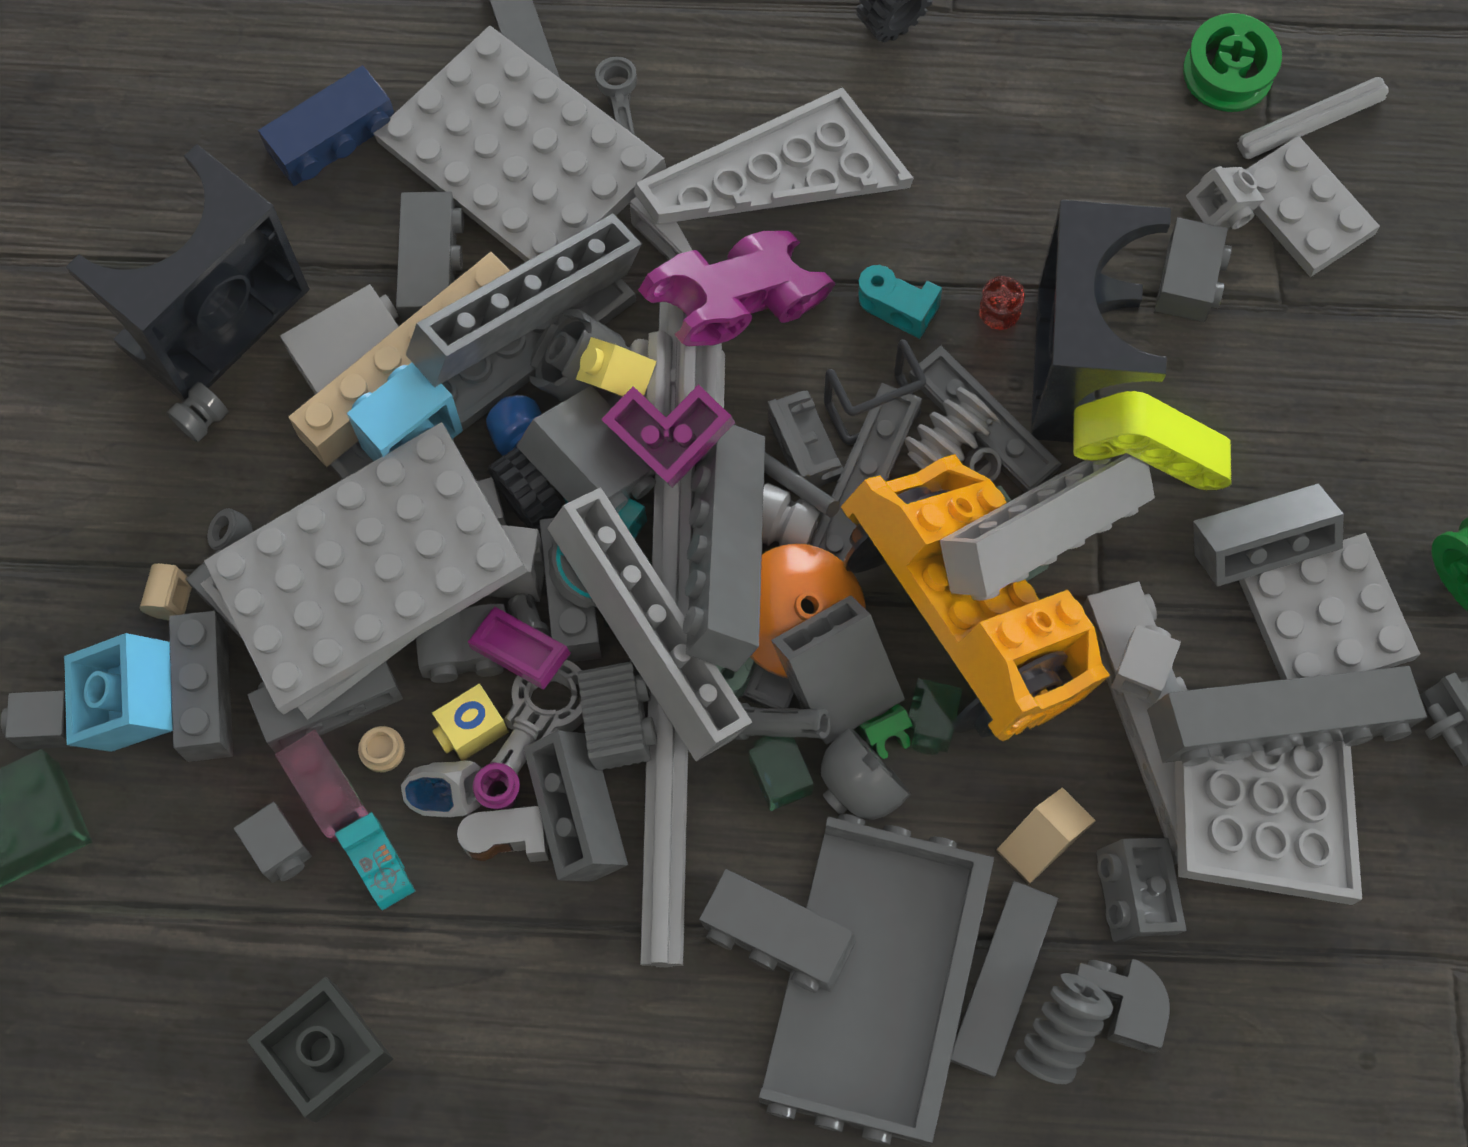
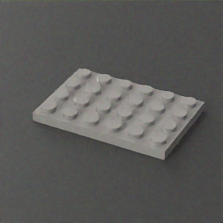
M488 26L390 117L391 120L388 124L373 133L380 145L438 192H452L455 205L458 208H462L464 213L525 262L614 213L616 216L636 197L634 194L636 182L666 168L664 157L492 26Z
M442 422L389 452L385 457L382 456L204 560L276 708L282 714L288 713L528 572Z

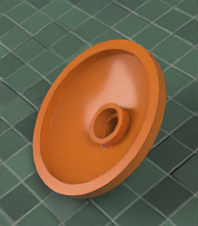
M807 544L782 545L762 554L759 647L750 656L754 662L766 671L788 679L773 646L772 639L850 595L866 609L864 595L859 582L852 571L846 570L844 562L822 548ZM802 599H808L813 603L814 611L812 614H807L802 610Z

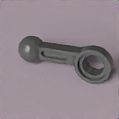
M607 58L596 68L597 87L601 93L608 97V103L613 109L615 121L635 135L630 111V93L637 84L636 68L626 58ZM613 77H623L626 79V82L621 85H610L607 83Z

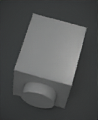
M1136 625L1125 647L1111 688L1155 704L1164 689L1181 641L1171 638V634L1160 627Z

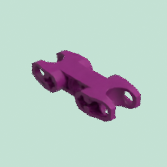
M761 231L741 239L730 250L728 260L710 265L697 250L677 254L671 260L647 274L638 291L651 303L667 302L677 306L687 315L683 320L681 329L674 335L682 344L690 347L717 345L729 341L746 329L752 320V313L768 308L781 323L798 319L825 300L836 284L825 272L806 271L791 260L792 252L800 244V241L790 231Z

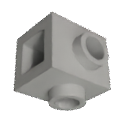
M1216 167L1206 173L1200 183L1186 195L1203 223L1224 228L1232 227V229H1237L1247 224L1255 215L1253 210L1264 201V198L1257 189L1256 179L1242 167Z

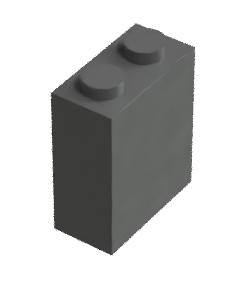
M589 386L534 418L516 447L568 503L601 487L618 513L627 504L630 497L634 496L636 500H639L655 486L656 480L653 476L656 472L601 420L612 407L592 386Z
M851 595L771 640L801 709L825 708L828 710L827 716H830L831 719L830 732L825 739H822L826 745L835 740L848 727L854 729L875 716L886 713L889 708L905 700L871 614Z

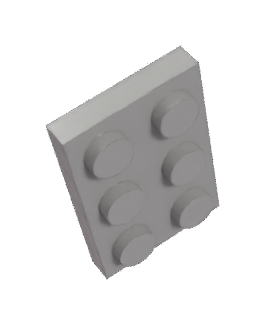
M1299 135L1246 169L1256 179L1257 189L1264 198V201L1253 212L1310 277L1374 236L1380 227Z

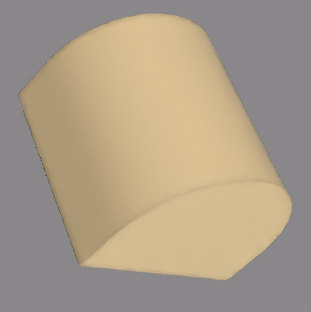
M153 564L148 576L140 610L149 616L163 620H169V616L185 614L192 589L185 580L187 575L176 565Z

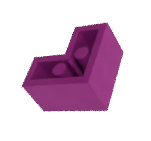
M699 384L667 417L633 386L601 419L672 488L735 424L732 416Z

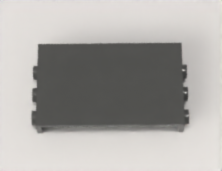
M839 814L838 819L828 817L807 909L853 931L856 943L831 992L821 987L818 988L816 993L810 992L792 982L790 979L793 973H790L763 1087L759 1096V1103L768 1105L766 1113L780 1118L795 1120L796 1112L815 1117L814 1126L826 1130L842 1132L844 1125L862 1129L861 1138L872 1142L890 1145L891 1138L893 1137L929 1147L934 1139L994 857L958 849L955 841L943 837L932 836L929 838V841L911 837V831L898 826L885 825L883 830L865 826L866 821L854 815Z

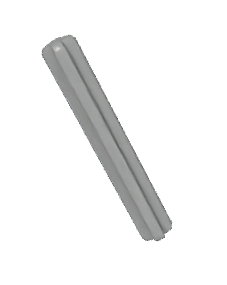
M1381 77L1372 78L1240 136L1237 143L1238 150L1245 159H1251L1291 141L1298 135L1300 137L1385 100L1386 95L1389 93L1388 86L1385 85Z

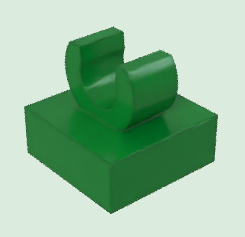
M896 704L889 708L886 713L875 716L856 727V730L872 746L876 754L886 759L888 758V753L885 750V741L891 736H896L900 746L904 749L910 747L909 736L903 730L913 725L906 709Z

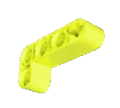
M1125 391L1080 405L1074 410L1073 453L1077 458L1097 461L1127 453L1198 489L1219 490L1231 484L1230 439L1148 394L1137 391Z

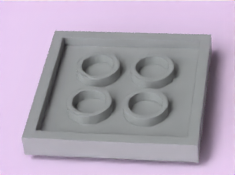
M1366 533L1343 540V549L1239 580L1281 680L1391 668L1413 661L1420 655Z

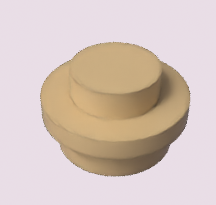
M379 726L370 729L362 736L358 746V754L362 763L368 769L375 772H387L397 767L402 761L405 754V744L396 730L386 726Z

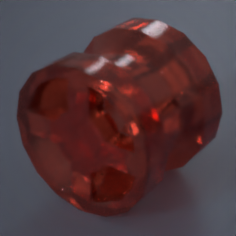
M1007 276L995 277L987 282L983 289L979 307L980 317L986 325L1002 330L1008 329L1018 322L1025 300V292L1022 285L1014 278Z

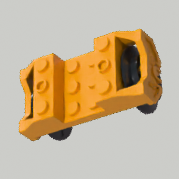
M955 454L940 458L915 474L887 482L881 475L865 479L841 506L846 516L856 525L849 538V542L853 547L844 559V567L847 571L860 573L887 562L973 689L977 698L952 723V728L956 733L975 728L982 738L995 735L999 740L1005 741L1014 734H1020L1026 727L1032 729L1036 725L1039 726L1048 722L1083 700L1110 676L1102 664L1095 627L1084 613L1080 603L1074 599L1069 590L1039 600L1033 587L1026 580L1006 585L999 590L998 596L988 600H973L971 595L953 594L950 592L940 540L1007 503L1004 495L995 487L991 479L962 465ZM1065 666L1073 679L1062 686L1063 682L1057 673Z

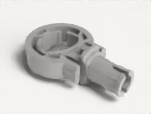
M565 660L551 679V681L565 685L571 690L572 694L569 704L558 711L544 710L535 706L531 701V696L538 686L517 675L512 686L513 706L504 718L505 725L513 731L490 764L502 763L508 765L518 776V772L526 762L524 747L557 730L572 732L583 723L582 704L580 702L577 707L578 696L576 684L579 685L577 673L582 670L577 665Z

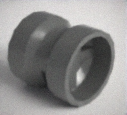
M197 382L188 391V398L182 403H175L166 413L181 431L198 443L207 435V428L213 422H220L229 411L212 391L202 383Z

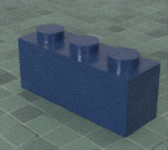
M362 65L258 131L267 153L291 184L296 186L304 180L314 178L321 169L338 158L347 157L357 146L372 138L374 132L389 123L394 110L390 98Z

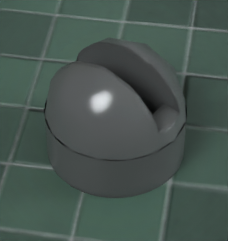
M977 447L967 452L963 460L964 466L991 479V481L995 480L1000 474L1001 458L991 448ZM985 456L987 460L974 467V464Z

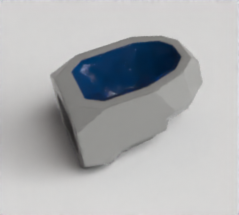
M466 760L458 762H433L429 765L414 768L401 784L403 801L410 809L422 816L457 817L469 815L482 805L477 801L473 793L474 778L482 768L475 762Z

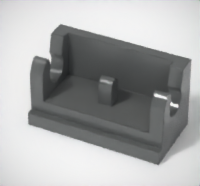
M801 391L779 400L768 401V421L789 468L816 487L839 480L844 468L833 449L809 392Z

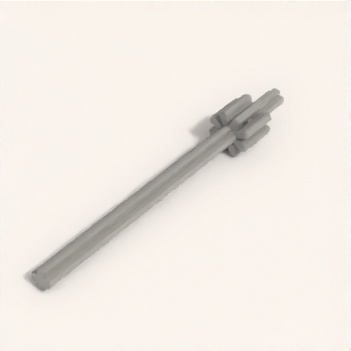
M659 302V331L649 333L648 340H634L630 346L631 351L657 361L644 397L667 417L699 384L724 408L725 353L722 351V343L717 345L685 346L674 334L681 329L683 320L687 315L677 306L667 302ZM695 465L673 488L657 473L654 475L656 484L654 486L652 567L684 617L688 612L689 597L685 595V586L691 570V561L687 559V550L693 535V526L689 524V516L694 505V491L691 490V482L695 473ZM650 691L651 701H648L647 717L653 718L657 744L649 746L651 760L646 762L640 965L656 967L683 966L688 748Z

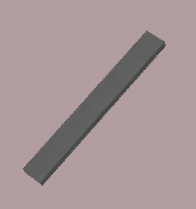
M881 383L876 397L897 388ZM907 394L869 410L831 496L840 503V509L833 517L823 514L810 545L822 548L844 562L847 553L853 547L849 542V538L856 525L846 516L841 506L865 479L881 475L886 482L889 480L905 443L904 439L908 436L920 409L922 398ZM802 599V610L807 614H812L814 611L813 603L808 599ZM757 664L743 697L765 708H789L795 693L787 678L774 675Z

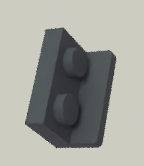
M1169 838L1121 839L1097 850V871L1102 882L1106 904V919L1114 942H1123L1137 936L1176 935L1187 931Z

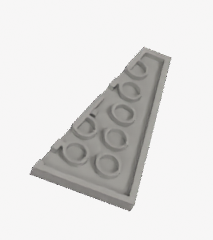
M842 87L636 182L634 194L656 224L906 189L911 187L914 178Z

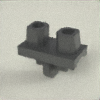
M1454 672L1445 676L1436 685L1420 694L1422 701L1427 707V712L1435 723L1425 730L1424 733L1429 740L1442 735L1449 747L1454 750L1462 765L1466 766L1468 765V677L1459 679Z

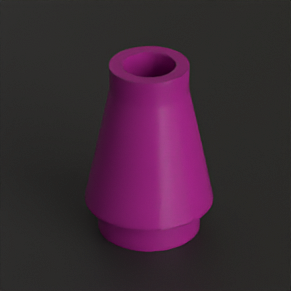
M502 763L488 764L480 769L473 781V793L477 801L483 806L494 810L511 809L514 806L520 787L516 772L508 765ZM498 790H506L502 795L498 794L493 797Z

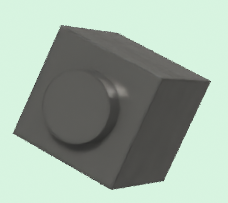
M65 691L9 693L8 708H4L1 714V729L6 739L20 750L75 747L67 745Z
M272 802L234 827V830L262 874L272 883L278 879L286 881L294 877L304 869V862L312 857L285 813L275 802Z

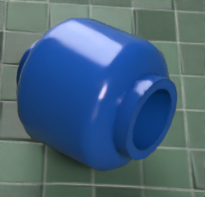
M508 396L501 399L489 411L486 418L487 430L496 449L502 456L517 446L532 420L542 414L539 406L533 399L527 396Z

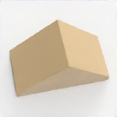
M1062 787L1035 807L997 848L996 852L1030 884L1096 820Z

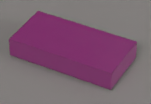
M495 606L468 640L472 650L543 690L570 655L567 646Z

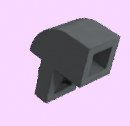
M1132 959L1124 967L1123 975L1116 974L1117 967L1106 962L1089 960L1088 965L1080 963L1073 974L1096 984L1105 992L1111 1002L1115 1003L1107 1040L1151 1054L1162 1049L1170 1015V1003L1166 988L1159 976L1150 967L1135 959Z

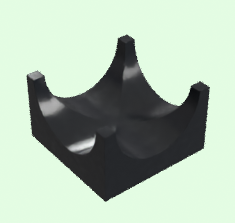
M198 144L186 153L184 157L188 165L202 181L205 197L204 210L196 231L182 248L156 264L137 269L120 270L102 267L90 262L80 254L66 266L69 273L91 292L125 327L113 339L116 345L183 402L188 398V391L197 382L202 383L207 388L212 386L310 290L274 206Z
M1074 200L1060 201L1038 283L1031 434L1037 440L1073 443L1074 410L1080 405L1095 401L1096 398L1092 392L1129 382H1163L1166 376L1167 357L1149 354L1130 346L1109 328L1102 317V314L1115 309L1140 307L1143 284L1116 280L1100 272L1119 250L1132 241L1150 234L1167 233L1171 222V208Z

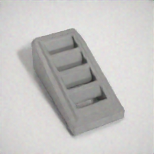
M637 196L630 201L632 225L668 260L677 254L692 250L677 222L656 224Z

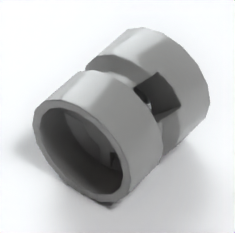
M767 483L764 485L762 544L769 546L776 541L779 543V546L788 544L810 545L824 513L802 498L797 502L792 501L790 492Z

